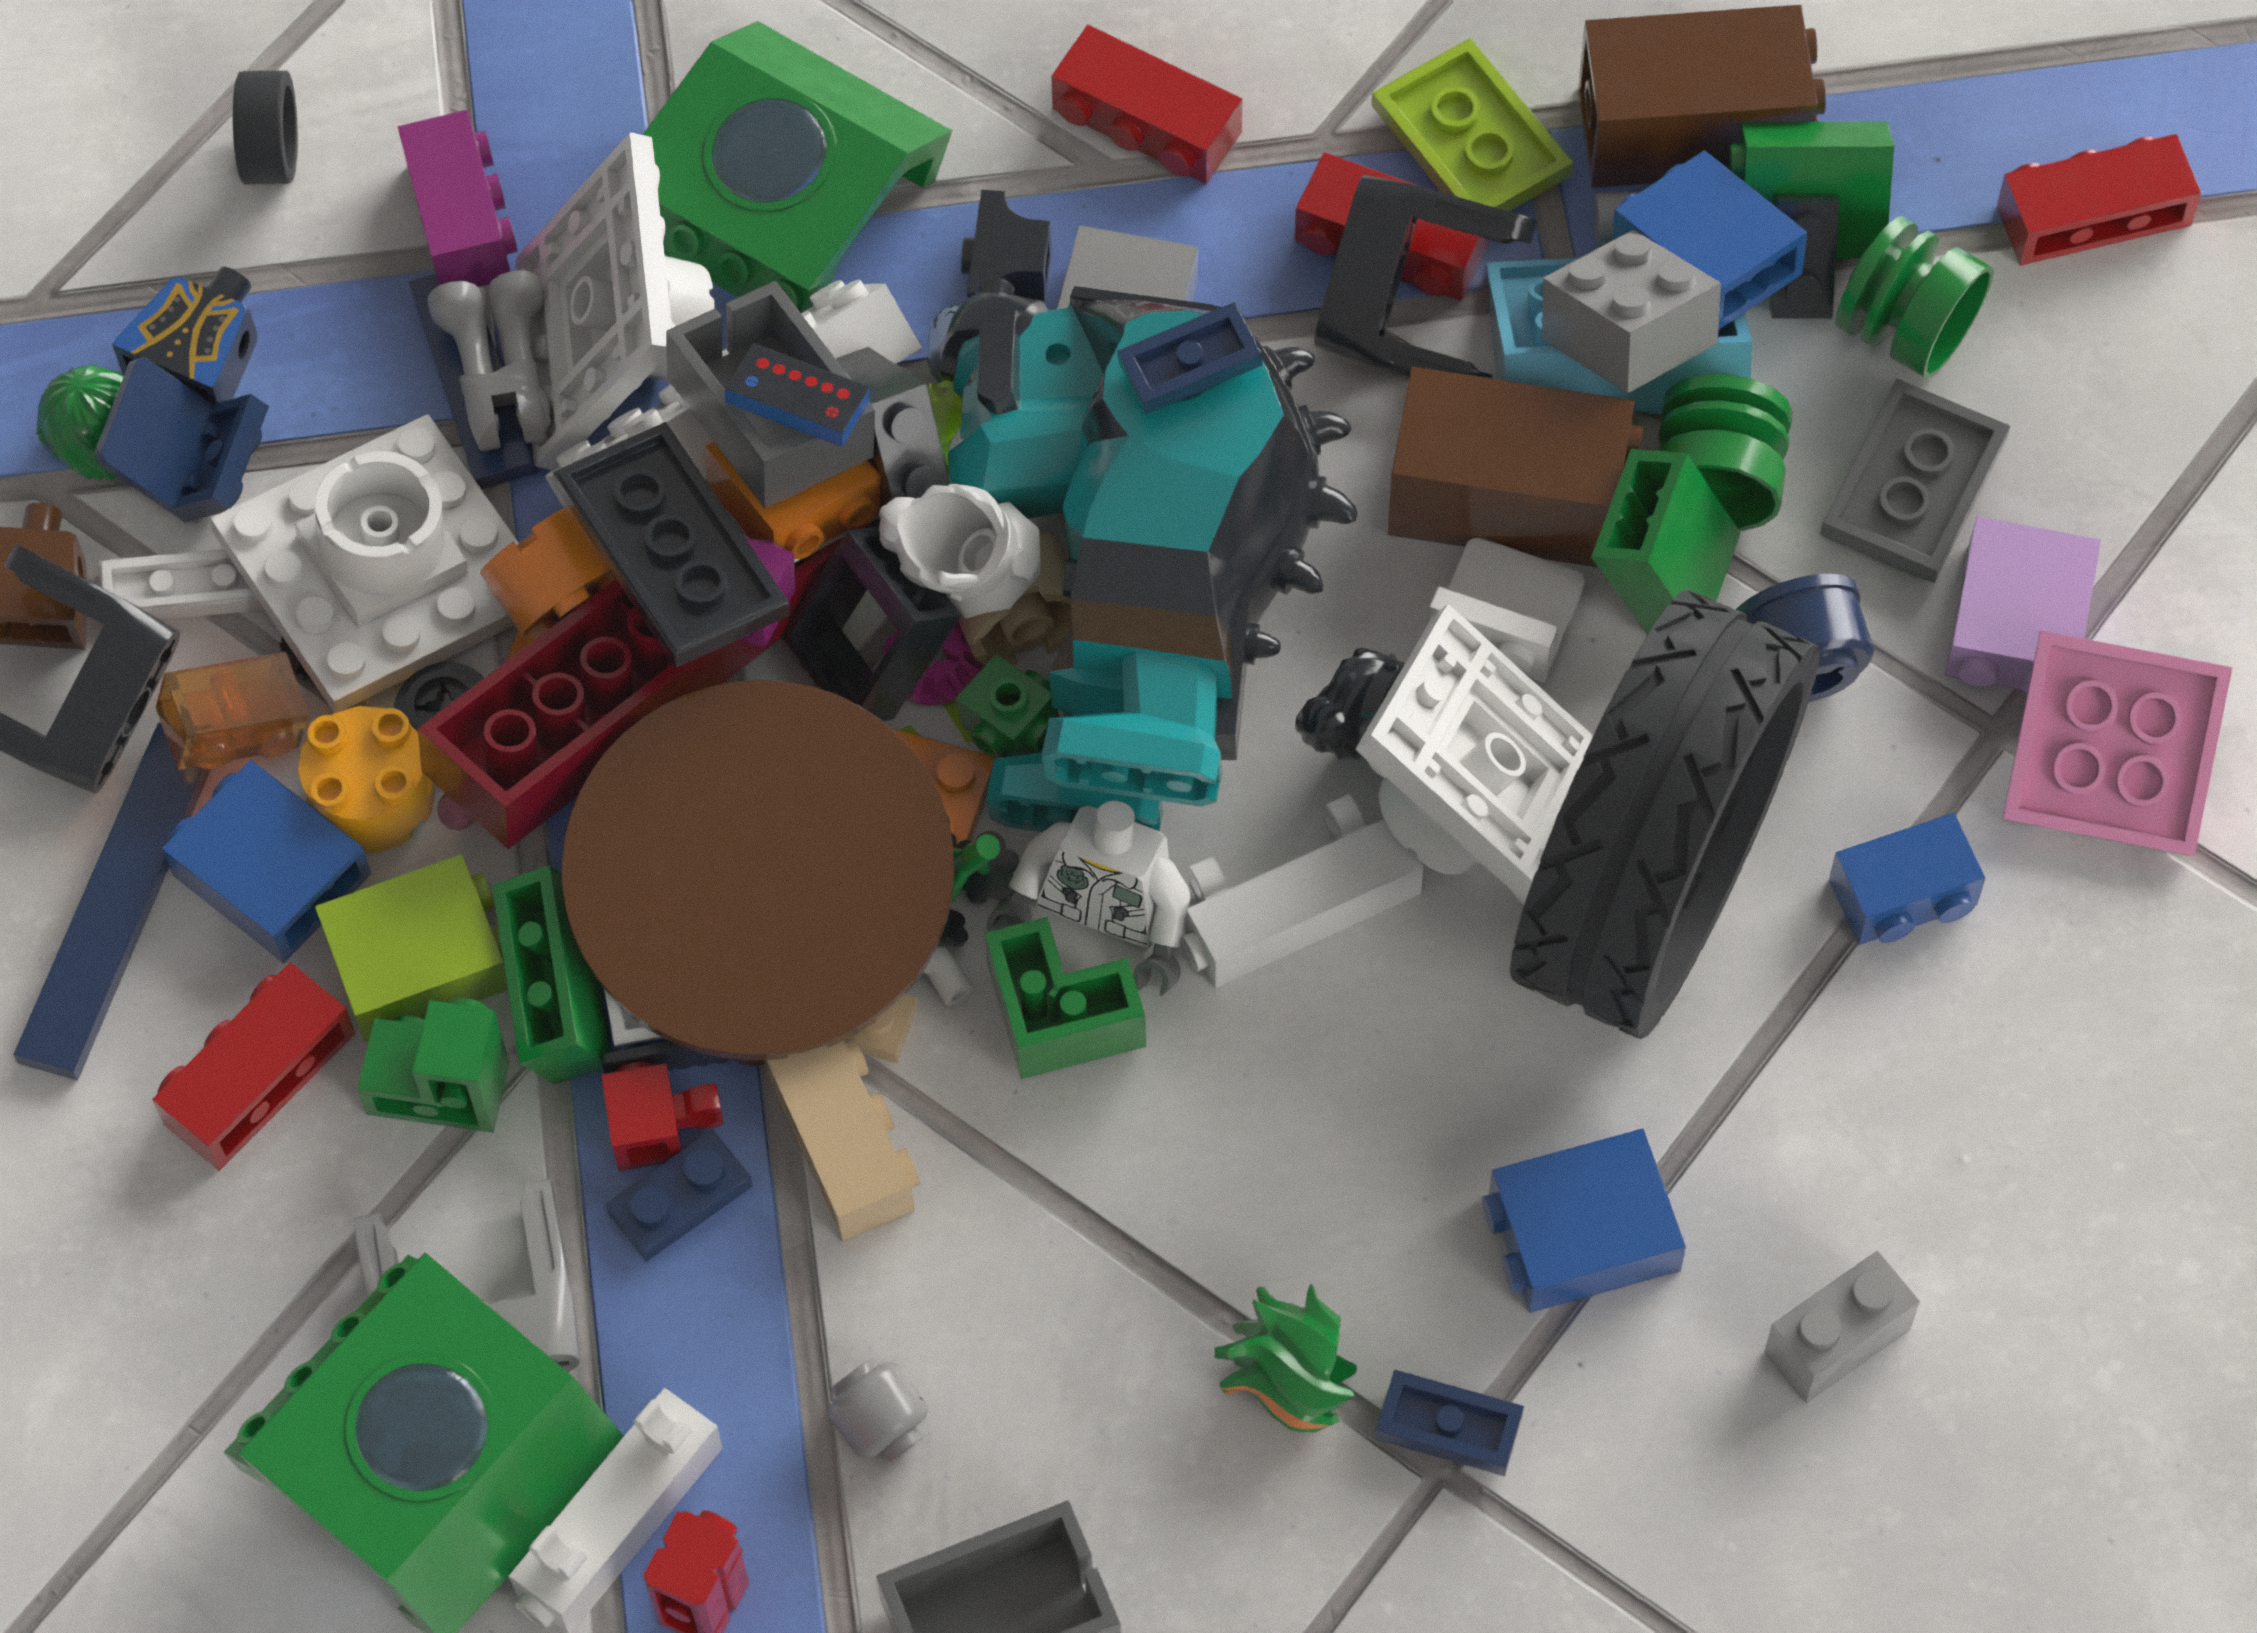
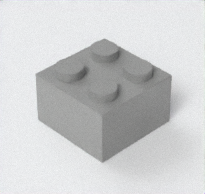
M1633 229L1543 278L1542 339L1628 394L1718 344L1721 283Z

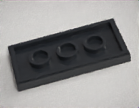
M666 422L553 472L555 488L675 668L790 616L789 601Z

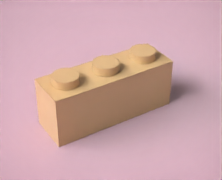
M856 1039L843 1040L830 1047L825 1045L806 1052L788 1055V1058L764 1060L769 1082L841 1241L843 1242L914 1212L912 1187L920 1185L916 1168L906 1148L895 1152L886 1132L894 1129V1123L881 1093L869 1096L861 1077L869 1074V1070Z

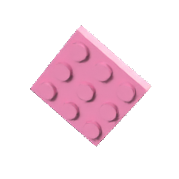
M2042 630L2039 631L2002 819L2194 857L2233 667Z

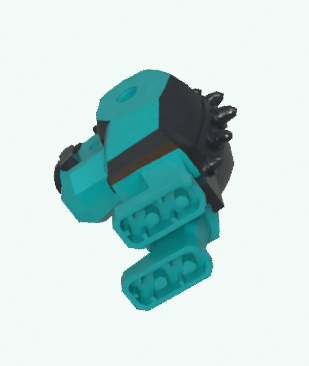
M994 277L983 278L978 282L976 294L963 301L953 315L940 354L939 377L954 383L953 391L962 396L961 426L955 433L947 453L951 484L968 485L985 490L998 504L1010 502L1027 519L1063 512L1069 554L1063 580V597L1070 598L1072 627L1049 670L1052 707L1062 711L1065 717L1049 718L1042 753L994 759L986 796L989 817L1005 827L1043 832L1059 821L1072 823L1080 807L1089 805L1098 809L1106 802L1119 801L1132 808L1136 823L1160 831L1163 817L1162 801L1201 807L1217 803L1222 777L1221 760H1237L1247 664L1255 665L1256 659L1273 657L1279 654L1281 650L1280 641L1267 633L1261 632L1260 624H1257L1276 594L1280 592L1287 595L1292 588L1308 594L1323 592L1324 584L1319 571L1304 561L1305 552L1302 548L1310 528L1318 529L1321 521L1339 524L1353 523L1356 521L1358 512L1356 506L1345 494L1328 486L1326 476H1320L1318 455H1321L1322 445L1346 437L1352 428L1349 421L1338 414L1325 411H1309L1306 405L1298 406L1290 392L1292 390L1291 380L1313 366L1316 360L1314 354L1298 347L1272 350L1268 346H1262L1252 331L1251 333L1262 352L1263 366L1144 414L1118 363L1117 351L1221 308L1220 306L1074 286L1067 308L1048 310L1041 300L1014 295L1015 288L1008 281Z

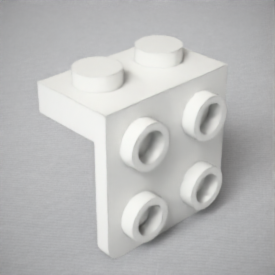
M1473 538L1465 546L1448 589L1438 586L1430 605L1429 622L1436 613L1446 604H1449L1529 678L1545 683L1582 594L1584 576L1577 570L1482 538Z

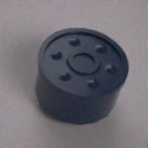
M1815 574L1791 579L1755 594L1735 609L1745 613L1747 622L1753 625L1757 621L1765 622L1786 631L1796 638L1800 637L1818 645L1820 660L1809 702L1829 697L1844 690L1855 682L1860 673L1872 660L1875 649L1860 607L1861 597L1856 582L1848 576L1841 574Z

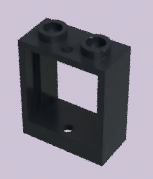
M878 526L847 530L781 637L819 689L839 695L860 705L882 721H888L895 718L962 615L945 593L922 587L910 581L901 572V563L897 554L883 547L880 541ZM867 590L899 632L874 673L842 631Z

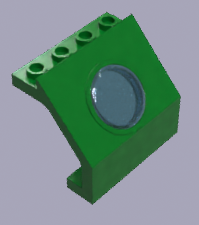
M756 21L709 43L642 134L652 138L654 163L658 166L660 173L657 191L660 216L665 222L664 255L702 265L708 271L712 283L738 298L776 281L799 312L803 313L814 306L810 297L832 283L841 258L901 176L922 188L936 181L953 130L763 23Z
M425 1252L419 1259L407 1255L400 1263L385 1271L377 1283V1288L355 1312L346 1315L334 1326L331 1337L308 1362L299 1365L289 1374L284 1383V1388L261 1412L252 1415L242 1424L237 1438L223 1453L240 1471L284 1496L370 1570L402 1603L398 1610L414 1627L425 1633H457L512 1573L530 1551L529 1546L547 1525L550 1526L622 1440L624 1435L571 1374Z

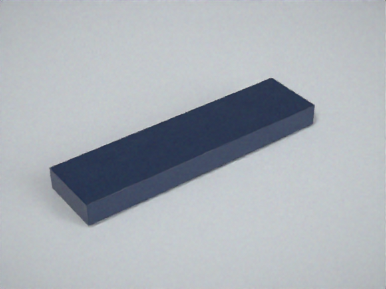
M436 274L409 281L411 292L474 480L481 489L536 473L529 446L525 444L523 429L518 423L514 404L494 408L500 423L498 433L501 448L490 451H481L468 422L465 398L459 382V377L464 375L458 347L453 336L436 325L429 313L428 295L439 286ZM486 325L493 372L501 369L502 366L488 325Z

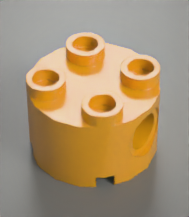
M357 706L332 715H323L312 721L307 731L308 738L301 747L298 772L308 804L363 847L364 852L378 853L399 847L412 838L411 831L422 820L425 824L433 811L436 789L434 783L422 773L418 732L411 726L408 717L396 708L385 709L381 707Z

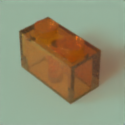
M286 652L166 672L163 676L155 707L178 770L198 766L205 769L221 767L231 760L258 755L266 758L284 755L292 749L299 748L309 716Z

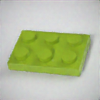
M1471 37L1372 92V107L1442 193L1511 211L1572 176V160Z

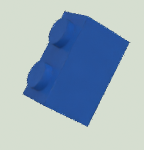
M1955 812L1835 852L1829 876V882L1858 945L1879 939L1881 943L1894 942L1910 934L1915 926L1936 919L1941 923H1949L1963 918L1977 906L1986 879Z

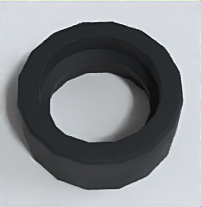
M286 70L238 72L234 86L232 114L233 143L238 175L243 184H289L293 182L298 154L297 108L292 78Z

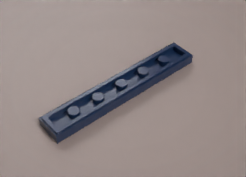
M157 723L13 1055L18 1064L78 1081L168 872L169 865L162 848L167 843L173 828L181 820L192 816L220 750L217 738L168 724Z

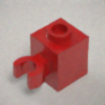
M633 1062L619 1067L614 1073L601 1075L611 1143L618 1171L660 1165L682 1150L679 1129L688 1127L707 1129L724 1124L717 1084L699 1085L683 1093L673 1094L667 1064L654 1066L648 1062Z

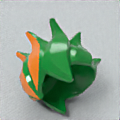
M1310 1284L1308 1287L1305 1308L1278 1301L1265 1287H1258L1256 1289L1258 1301L1253 1299L1252 1302L1258 1319L1237 1322L1232 1325L1235 1333L1245 1335L1246 1338L1214 1348V1358L1234 1361L1235 1365L1243 1367L1223 1379L1219 1383L1220 1389L1226 1395L1242 1391L1250 1393L1275 1420L1289 1430L1301 1433L1318 1432L1340 1422L1338 1413H1333L1332 1410L1352 1399L1355 1395L1353 1390L1338 1384L1357 1373V1365L1337 1355L1341 1316L1318 1298L1313 1284Z

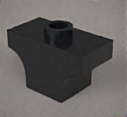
M981 189L975 238H964L962 247L961 273L969 275L967 299L976 294L979 280L994 277L1011 283L1015 288L1014 295L1041 300L1045 304L1052 256L1050 221L1023 218L1010 209L1006 202L1005 191Z

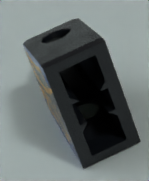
M221 267L207 288L182 277L171 279L113 342L112 346L122 374H125L127 366L132 360L144 357L212 404L233 399L256 346L258 336L250 309L242 303L251 289L249 280L238 271L229 267Z

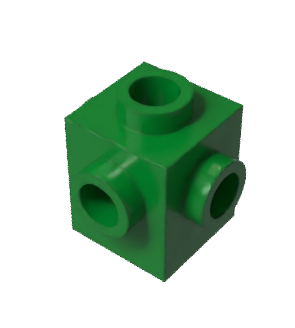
M997 653L955 698L963 728L970 732V737L975 745L993 759H997L1001 755L1012 757L1042 753L1049 718H1059L1058 710L1052 707L1050 683L1033 670H1027L1023 673Z

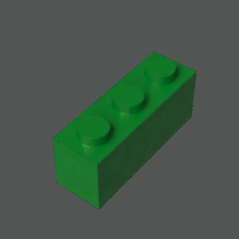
M548 865L492 884L519 1064L553 1084L601 1070L600 1057L610 1053L600 984L587 966L575 941L566 912L562 888V873Z

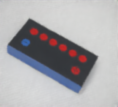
M755 343L751 345L725 388V403L843 447L870 402L869 386Z

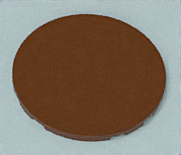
M770 680L737 681L714 685L688 693L652 711L625 731L604 753L580 790L570 815L562 857V888L566 912L579 950L600 986L602 985L635 1021L653 1033L679 1046L702 1054L752 1061L788 1058V1055L806 1052L825 1045L830 1047L854 1036L875 1023L878 1016L913 987L930 962L947 923L954 883L953 842L948 817L941 796L929 772L908 744L881 719L860 705L839 695L812 686Z

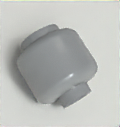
M871 1358L830 1388L835 1398L828 1407V1415L859 1457L865 1459L872 1458L884 1452L891 1462L923 1439L916 1427L928 1414L927 1403L901 1367L896 1363L886 1362L878 1365L874 1358Z

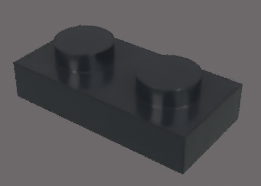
M1775 194V207L1807 232L1802 275L1770 295L1769 311L1771 318L1833 319L1839 216L1837 194Z

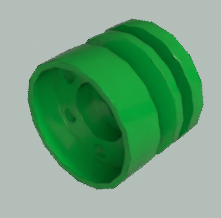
M1901 215L1893 219L1879 233L1873 243L1860 257L1841 297L1836 311L1835 325L1851 336L1862 330L1861 340L1872 348L1882 343L1896 329L1891 343L1890 357L1920 376L1929 379L1936 375L1948 362L1974 323L1990 289L1994 270L1990 265L1958 247L1947 251L1933 266L1938 248V237L1928 230L1917 236V225Z
M1730 374L1694 376L1679 381L1666 391L1662 404V422L1658 434L1661 446H1659L1658 451L1687 453L1739 531L1764 526L1777 517L1782 504L1786 473L1783 460L1789 448L1790 439L1788 433L1791 428L1793 412L1787 398L1773 387L1752 378Z

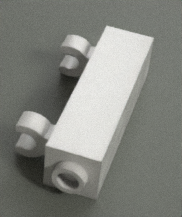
M1350 794L1327 804V809L1332 817L1327 818L1326 823L1336 841L1269 872L1228 889L1225 878L1213 857L1190 866L1189 871L1194 879L1189 881V885L1199 903L1186 909L1187 934L1183 935L1181 940L1184 952L1196 972L1205 969L1214 987L1218 988L1420 895L1424 866L1421 861L1416 859L1417 854L1411 848L1405 849L1390 831L1385 819L1366 827L1356 802Z
M666 1388L660 1392L655 1400L651 1399L634 1419L632 1428L555 1521L543 1529L529 1546L530 1551L509 1575L516 1596L519 1598L515 1602L516 1608L538 1627L547 1630L551 1623H553L563 1632L572 1633L723 1449L718 1426Z

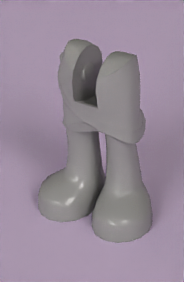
M524 270L510 271L499 275L489 285V301L505 367L493 372L486 327L487 318L481 290L475 284L465 281L449 282L432 290L428 295L429 313L436 325L453 336L458 347L464 375L459 377V382L465 398L468 422L481 451H490L501 448L498 433L500 423L494 408L517 403L519 410H516L517 419L523 429L525 444L543 442L546 430L551 424L550 403L544 390L539 386L537 363L533 361L530 341L531 322L540 310L544 298L540 277Z

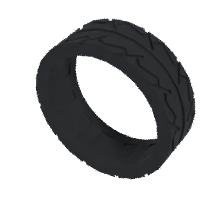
M1684 589L1672 600L1671 605L1666 607L1651 628L1634 656L1631 666L1626 670L1587 747L1579 769L1576 771L1556 817L1521 913L1514 940L1515 946L1511 955L1509 972L1512 981L1529 990H1536L1545 997L1562 1005H1581L1585 1015L1604 1024L1618 1027V1030L1633 1037L1642 1039L1652 1032L1679 993L1697 961L1698 955L1705 946L1768 812L1783 775V770L1793 749L1812 693L1811 689L1815 682L1820 660L1818 645L1800 637L1796 638L1786 631L1765 622L1757 621L1753 625L1747 622L1745 613L1715 602L1691 590Z

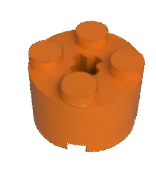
M568 506L532 527L533 534L518 545L514 541L497 553L480 571L490 591L529 644L616 579Z

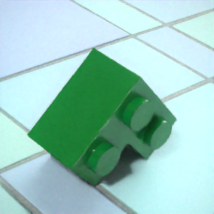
M1048 917L985 932L987 965L1020 1079L1146 1047L1145 1013L1128 958L1064 974Z
M454 998L449 1003L429 1000L425 1020L409 1015L397 1016L394 1020L374 1018L357 1087L366 1115L494 1133L510 1064L494 1009H488L483 1003L473 999Z

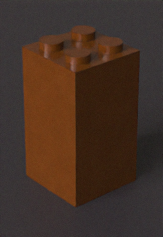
M1802 4L1585 20L1578 95L1591 188L1654 184L1663 178L1673 166L1688 162L1704 150L1728 168L1730 144H1740L1741 122H1818L1817 115L1825 114L1826 109L1825 85L1823 78H1813L1811 64L1817 63V36L1815 28H1805Z
M1412 366L1391 473L1388 535L1465 547L1467 542L1473 538H1482L1545 560L1599 568L1591 556L1631 449L1640 450L1644 426L1632 425L1635 400Z

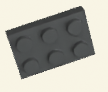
M1896 379L1822 523L1820 535L1935 583L2007 440L2010 425Z

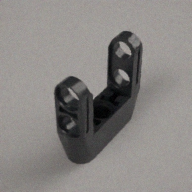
M1363 175L1358 183L1319 315L1314 345L1367 365L1409 377L1411 367L1413 366L1492 379V374L1479 371L1472 362L1384 337L1414 232L1419 219L1504 244L1515 241L1531 244L1538 220L1421 186Z
M15 544L4 566L14 571L21 583L102 623L104 626L47 735L45 736L0 713V751L33 768L95 794L105 785L119 761L174 655L180 639V632L122 597Z

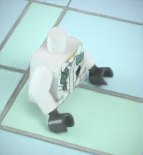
M1109 801L1102 804L1098 809L1089 805L1080 807L1072 823L1059 821L1035 836L1028 843L1009 883V887L1013 889L1010 898L1001 900L988 917L986 925L988 932L993 930L1000 915L1011 916L1017 924L1031 921L1032 915L1028 903L1031 898L1037 899L1036 908L1146 949L1150 948L1152 942L1155 943L1152 955L1141 962L1134 970L1133 976L1137 990H1141L1148 984L1151 968L1156 969L1162 976L1163 983L1160 988V996L1165 994L1179 981L1181 967L1173 957L1172 952L1173 947L1179 948L1181 945L1187 916L1186 909L1189 908L1190 890L1174 862L1169 860L1167 838L1161 831L1136 823L1134 811L1129 805L1119 801Z

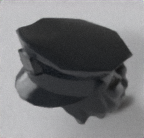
M1367 648L1356 649L1351 658L1341 661L1330 683L1321 690L1317 697L1308 699L1297 714L1295 730L1301 734L1302 741L1311 746L1316 752L1334 753L1338 760L1346 758L1358 760L1363 757L1355 749L1401 672L1405 662L1397 660L1393 653H1390L1388 656Z

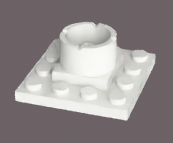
M630 132L515 258L516 271L524 270L539 276L544 291L543 304L531 322L530 341L533 361L537 363L539 386L544 390L550 403L551 424L546 430L544 441L532 444L533 461L536 467L550 470L560 467L556 458L572 446L585 441L634 390L640 387L646 378L670 383L667 379L666 330L714 309V298L709 294L713 286L710 275L705 267L697 263L664 256L665 222L660 216L657 191L660 173L658 166L654 163L651 137Z
M429 414L210 518L213 534L334 713L343 711L409 678L420 669L446 660L515 625L488 588L480 571L497 553L514 541L516 545L519 542Z
M1446 604L1431 618L1355 750L1368 761L1376 773L1385 777L1380 784L1378 793L1380 808L1390 831L1405 849H1413L1417 854L1416 859L1429 868L1445 874H1462L1477 863L1482 864L1512 891L1515 898L1524 905L1556 817L1593 735L1454 608Z

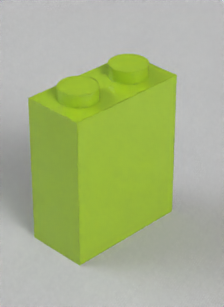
M463 854L315 906L364 1042L369 1041L374 1018L394 1020L397 1016L409 1015L425 1020L429 1000L449 1003L454 998H468L479 1001L508 990L499 928L491 930L485 915L486 911L495 908L494 901L483 872L471 876Z

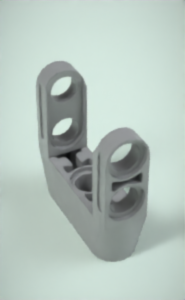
M551 1178L524 1183L525 1193L520 1202L536 1294L490 1303L488 1305L569 1372L575 1369L580 1361L576 1311L555 1193ZM381 1212L354 1218L365 1299L377 1288V1283L384 1272L399 1263L397 1250L391 1245L389 1229L384 1224ZM433 1368L405 1370L383 1381L387 1400L390 1402L397 1397L422 1392L444 1391L454 1397L475 1393L459 1377Z

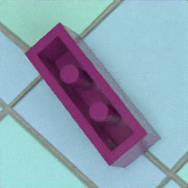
M468 109L397 126L438 285L465 281L475 284L477 287L490 285L491 281L499 275L510 272L507 255L518 252L510 218L497 219L495 212L506 209L498 174L485 175L484 168L494 166L486 131L474 133Z

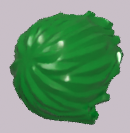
M95 364L90 366L82 365L79 368L71 367L66 373H61L51 380L41 395L38 404L35 435L39 436L38 439L42 445L47 443L50 445L53 451V458H61L71 469L88 480L94 477L98 480L103 478L114 480L115 475L97 462L95 449L124 375L104 367H98Z

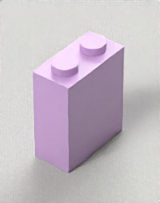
M1976 516L1966 556L1945 675L1958 677L1965 683L1973 686L1988 687L1999 685L2023 690L2027 694L2039 631L2042 630L2083 639L2085 637L2101 540Z

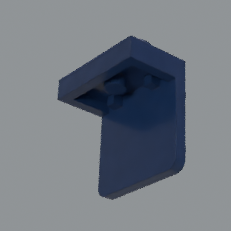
M144 357L132 360L127 366L95 449V458L102 467L183 522L220 514L232 508L242 493V478L251 455L261 442V427L269 406L252 394L212 404L149 359Z

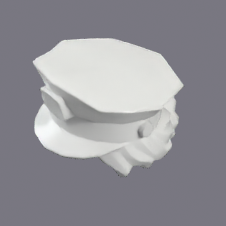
M950 484L948 486L933 485L926 490L921 498L896 497L880 509V541L884 548L897 554L901 563V572L910 581L922 587L945 593L960 614L966 619L988 612L1010 609L1040 575L1039 528L1010 502L998 504L985 490L958 484Z

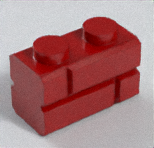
M686 1510L685 1512H677L662 1539L665 1548H657L643 1574L655 1616L661 1626L676 1633L724 1632L730 1621L728 1610H735L749 1585L742 1557L743 1549L735 1537L738 1529L726 1518L707 1510H702L699 1516Z

